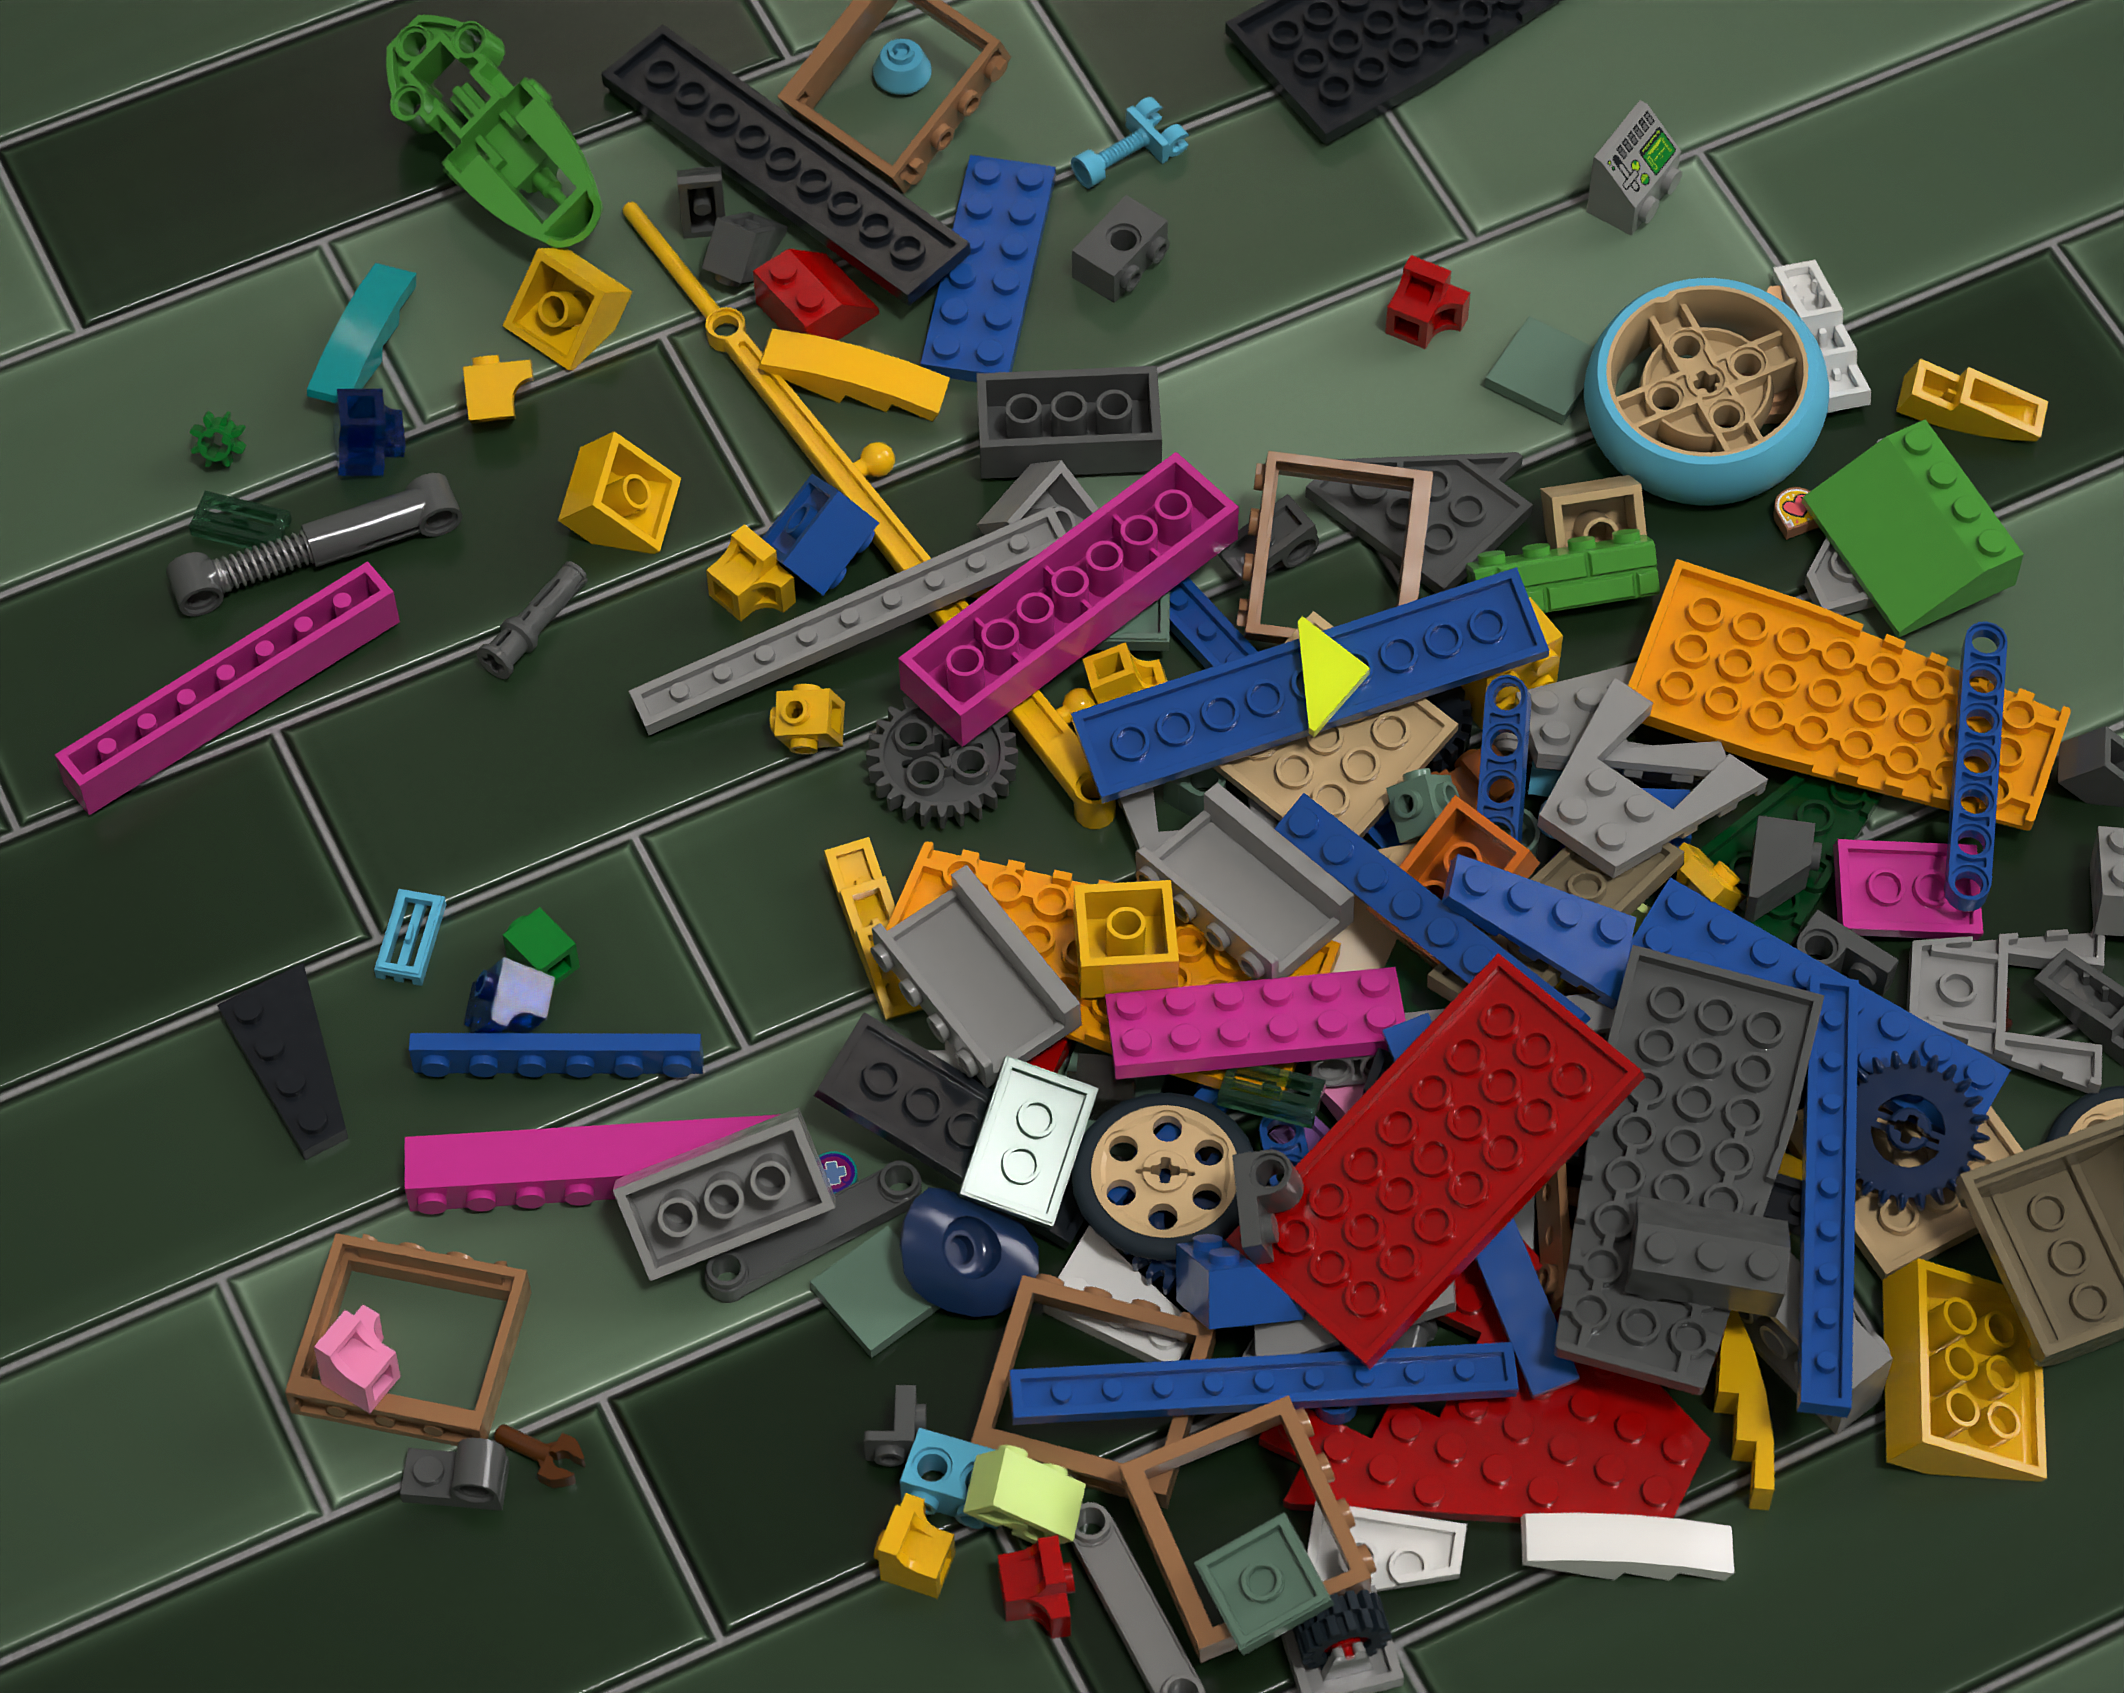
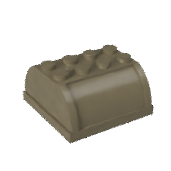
M2124 1114L1960 1174L1955 1180L1957 1183L1955 1194L1961 1207L1969 1210L2031 1343L2028 1350L2034 1364L2039 1367L2060 1364L2124 1340Z

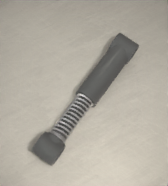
M440 473L424 474L410 482L405 491L301 525L299 536L292 533L291 539H289L288 536L284 535L283 541L276 538L275 544L269 540L267 547L261 543L260 549L253 546L252 552L247 548L244 550V554L237 551V557L230 553L228 560L224 556L221 559L211 560L207 555L200 552L183 554L170 562L166 568V575L180 611L187 616H201L219 607L223 601V593L231 591L233 585L239 589V583L243 582V585L247 586V581L251 580V583L254 584V578L258 577L262 581L263 575L270 578V573L274 572L277 576L278 570H282L285 573V568L287 567L293 571V565L297 564L301 568L302 562L309 565L310 561L317 568L418 533L432 537L441 536L451 532L460 524L462 513L446 476Z

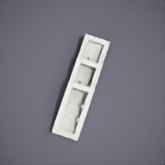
M1816 260L1774 267V281L1776 286L1781 287L1783 302L1804 321L1822 351L1829 381L1827 413L1870 405L1871 389L1857 366V349L1843 325V308Z
M1534 1513L1524 1514L1521 1517L1523 1565L1616 1580L1623 1573L1670 1581L1677 1574L1681 1573L1725 1581L1734 1574L1731 1526L1684 1519L1625 1514Z

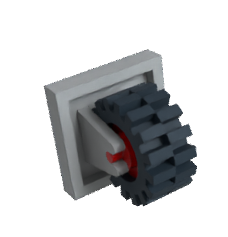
M1375 1585L1371 1586L1370 1593L1369 1590H1361L1355 1594L1354 1590H1349L1339 1597L1337 1593L1331 1594L1330 1596L1335 1605L1281 1634L1298 1693H1376L1400 1687L1404 1684V1675L1392 1641L1391 1630Z

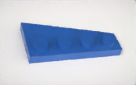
M1457 854L1451 860L1442 899L1443 905L1491 935L1497 936L1501 934L1517 944L1520 947L1518 951L1531 960L1536 961L1539 958L1562 972L1560 978L1576 988L1580 984L1599 995L1597 1001L1608 1008L1613 1009L1617 1006L1637 917Z

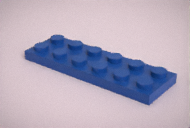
M970 155L952 230L970 243L971 254L940 280L922 355L921 367L950 379L977 382L976 373L1012 372L1056 180L1055 166Z

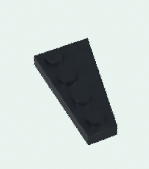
M304 963L218 1004V1010L223 1021L304 1160L349 1139Z

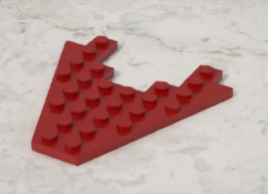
M1523 1240L1538 1275L1543 1266L1540 1264V1257ZM1474 1259L1455 1279L1456 1311L1436 1317L1435 1319L1477 1338L1476 1344L1509 1342ZM1561 1307L1554 1313L1557 1323ZM1515 1358L1519 1387L1516 1397L1448 1400L1440 1417L1409 1403L1389 1404L1373 1438L1367 1437L1342 1424L1331 1425L1323 1422L1314 1411L1304 1408L1314 1431V1436L1308 1438L1316 1455L1323 1452L1332 1468L1335 1481L1329 1483L1336 1500L1345 1498L1348 1505L1353 1507L1434 1519L1521 1523V1517L1524 1514L1597 1513L1675 1518L1705 1456L1711 1439L1659 1384L1574 1362L1580 1376L1579 1381L1533 1399ZM1282 1424L1262 1432L1259 1438V1446L1300 1465ZM1300 1468L1284 1499L1283 1507L1289 1510L1314 1511L1316 1499L1302 1468Z

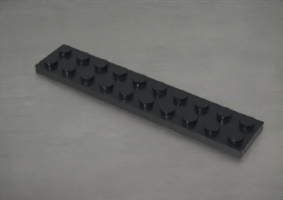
M663 24L601 73L602 82L605 87L716 167L721 166V171L908 306L914 303L971 254L970 243Z

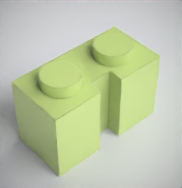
M1001 1445L998 1447V1450L976 1455L963 1513L995 1527L1004 1525L1013 1529V1535L1033 1544L1036 1543L1038 1538L1058 1535L1059 1544L1074 1541L1086 1484L1068 1476V1471L1059 1465L1041 1464L1028 1458V1452L1022 1448Z

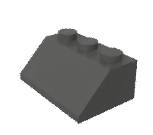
M1637 1196L1624 1292L1776 1318L1786 1292L1791 1248L1788 1221Z

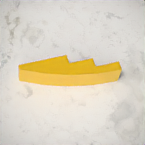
M778 329L771 330L758 366L763 371L780 375L793 384L837 403H840L844 396L847 395L883 412H887L893 404L932 422L939 414L950 380L949 377L868 348L820 336Z
M866 837L824 850L823 856L835 891L885 1021L922 1010L923 1008L920 1005L912 1007L908 1003L898 985L901 981L892 970L887 973L884 972L876 963L871 953V948L874 946L872 928L881 923L886 929L896 906L886 877L882 876L870 838Z
M1731 1310L1723 1341L1720 1343V1352L1716 1363L1714 1413L1734 1415L1731 1460L1751 1462L1749 1509L1769 1511L1775 1488L1774 1440L1767 1393L1748 1333L1738 1311Z

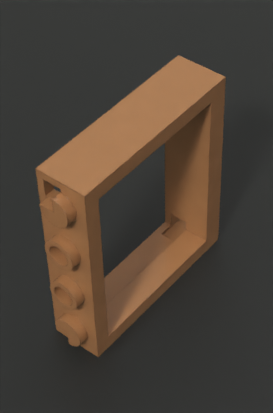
M853 0L777 97L792 115L905 194L911 185L917 184L923 178L927 171V165L937 152L949 145L954 136L955 129L965 116H970L977 109L981 96L990 84L1003 76L1007 69L1008 61L1012 57L1000 40L942 0H906L981 53L892 166L813 110L818 101L898 1Z
M1268 451L1265 464H1256L1253 490L1262 491L1260 509L1251 508L1248 535L1256 536L1254 554L1245 553L1242 574L1243 581H1251L1249 598H1240L1236 622L1237 626L1245 627L1244 637L1247 640L1284 644L1296 631V628L1260 624L1278 475L1410 491L1396 607L1418 600L1433 472Z
M336 1233L285 1390L291 1413L458 1446L459 1441L467 1438L488 1439L532 1293L527 1270L508 1267L507 1261H497L494 1264L476 1261L469 1255L453 1251L441 1254L426 1251L423 1247L414 1243L403 1242L399 1245L379 1242L376 1238L367 1234H363L362 1238ZM352 1271L508 1301L475 1411L387 1393L373 1411L368 1413L322 1385L321 1380H318L319 1369L314 1346L337 1320Z
M1037 1274L1036 1278L1022 1275L971 1443L998 1450V1447L1001 1445L1022 1448L1028 1452V1458L1041 1464H1055L1065 1468L1068 1471V1476L1085 1483V1487L1128 1498L1120 1479L1119 1465L1123 1463L995 1429L1009 1383V1372L1013 1370L1033 1302L1193 1344L1194 1347L1190 1360L1212 1358L1216 1344V1329H1208L1189 1312H1181L1180 1316L1161 1312V1308L1158 1305L1146 1300L1133 1299L1131 1303L1112 1299L1113 1295L1097 1287L1087 1286L1082 1291L1064 1286V1281L1051 1275ZM1195 1415L1173 1416L1165 1446L1189 1436ZM1180 1466L1148 1479L1159 1507L1168 1509Z
M1289 1395L1119 1465L1120 1479L1200 1663L1236 1649L1238 1646L1226 1623L1212 1627L1149 1484L1148 1479L1282 1424L1348 1570L1345 1573L1323 1581L1329 1595L1337 1593L1339 1597L1349 1590H1354L1355 1594L1361 1590H1369V1593L1371 1592L1372 1577L1370 1574L1377 1572L1373 1558L1366 1544L1357 1546L1350 1531L1351 1528L1356 1526L1350 1507L1345 1498L1336 1500L1329 1483L1335 1481L1330 1463L1323 1452L1318 1455L1315 1454L1308 1439L1314 1436L1309 1417L1303 1407L1295 1410Z

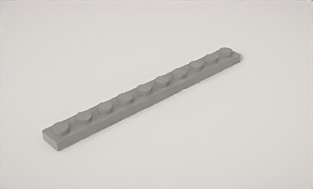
M1048 507L631 689L629 693L648 735H652L995 585L1066 534L1053 507Z

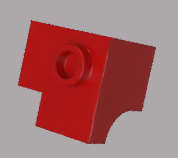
M1411 255L1403 268L1399 286L1387 306L1385 334L1426 349L1431 339L1439 332L1445 330L1461 332L1468 320L1471 292L1450 284L1451 270Z
M1058 1535L1038 1538L1034 1545L1021 1551L997 1555L998 1577L1006 1622L1030 1619L1042 1624L1049 1632L1051 1639L1071 1636V1615L1067 1594L1075 1593L1071 1562L1063 1563Z

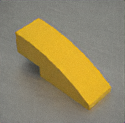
M1919 359L1904 376L1896 412L1920 421L1926 419L1929 424L1963 433L2006 440L2038 441L2042 434L2048 401L1970 367L1961 375H1957L1923 359Z

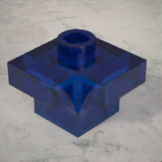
M337 389L333 425L338 476L383 475L385 467L384 457H404L406 445L402 410L392 409L384 404L382 389Z
M503 957L489 970H483L472 983L464 1025L471 1027L470 1033H500L504 1029L516 1033H530L547 1019L555 977Z

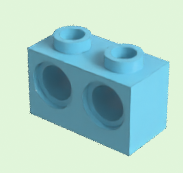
M919 1428L900 1479L901 1500L903 1501L905 1494L908 1493L925 1499L927 1515L939 1512L955 1517L958 1522L970 1528L981 1529L987 1526L998 1530L999 1526H992L963 1513L976 1455L994 1451L995 1449ZM932 1470L939 1471L945 1475L942 1479L935 1482H929L921 1478L924 1473Z

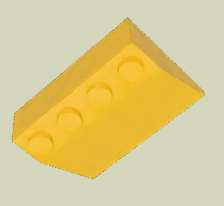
M1919 1258L1883 1279L1884 1341L1893 1357L1885 1383L1886 1462L1930 1475L2038 1482L2047 1479L2043 1367L2034 1364L2028 1350L2031 1343L2004 1285Z

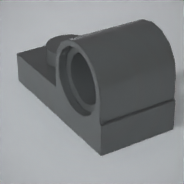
M1289 494L1275 503L1267 570L1279 561L1287 568L1299 566L1313 555L1319 545L1315 524ZM1249 523L1238 530V539L1218 554L1244 587L1251 582L1242 580L1245 553L1254 554L1256 536L1248 535Z
M1819 910L1816 911L1808 921L1807 926L1800 933L1795 947L1807 955L1822 956L1824 960H1818L1819 962L1839 973L1842 971L1850 979L1859 980L1860 985L1882 997L1893 984L1899 961Z
M1262 1150L1232 1155L1242 1249L1255 1265L1274 1262L1272 1244L1279 1242V1230L1273 1213L1293 1208L1303 1195L1304 1183L1289 1158L1280 1151ZM1284 1174L1282 1181L1278 1185L1266 1187L1268 1180L1272 1176Z
M467 1438L459 1441L457 1452L408 1448L400 1492L402 1502L502 1511L510 1466L506 1451L499 1443L483 1438Z

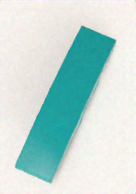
M378 263L373 265L340 317L307 387V397L347 407L350 406L382 363L383 346L399 326L401 307L416 289L415 272Z

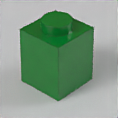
M541 907L528 916H520L514 920L507 931L502 934L507 959L542 995L580 968L576 943Z

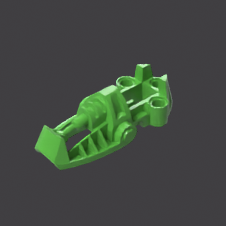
M417 15L408 26L400 31L386 49L387 77L392 94L390 109L393 115L418 133L428 134L435 130L439 132L454 149L441 162L444 166V172L455 184L465 189L485 209L509 226L532 239L556 249L558 247H569L584 240L599 223L604 207L583 152L571 131L552 107L554 105L551 102L552 96L533 78L529 80L527 77H524L514 87L497 68L505 54L503 42L478 22H460L448 17ZM426 45L423 52L419 54L421 48ZM455 59L470 70V75L491 97L486 101L469 82H466L462 87L457 85L452 90L454 95L450 100L469 120L465 125L441 99L444 95L433 84ZM421 104L419 110L414 114L416 107ZM558 169L577 187L568 198L561 191L562 184L556 178ZM523 189L527 193L540 191L545 198H552L558 205V208L543 221L519 190Z

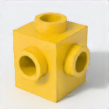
M797 684L793 686V690L777 691L776 707H772L770 712L771 730L778 740L786 745L791 752L797 754H814L818 752V748L843 747L845 702L830 688L821 689L813 684Z

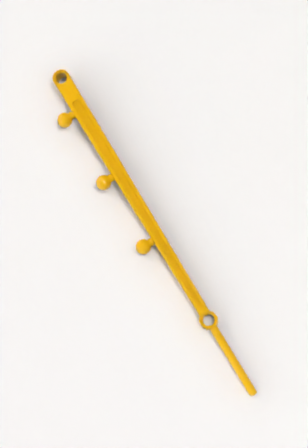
M635 202L626 203L622 209L625 218L706 318V335L709 345L713 349L726 352L825 481L879 522L874 529L875 535L872 541L896 573L931 559L865 478L867 475L882 477L892 471L895 464V455L892 448L881 442L870 443L863 448L860 459L853 463L785 379L780 375L770 374L758 368L763 353L746 333L743 314L730 307L720 308ZM722 324H733L738 328L734 334L729 336H721L714 332ZM995 585L969 595V597L978 599ZM963 598L928 614L937 626L941 627L969 606V604ZM1085 688L1073 689L1065 695L1062 706L1055 710L1040 690H1037L1006 715L1073 800L1074 816L1077 822L1089 829L1107 827L1116 816V799L1103 804L1101 800H1089L1090 798H1099L1079 739L1068 726L1072 722L1071 713L1098 705L1093 692Z

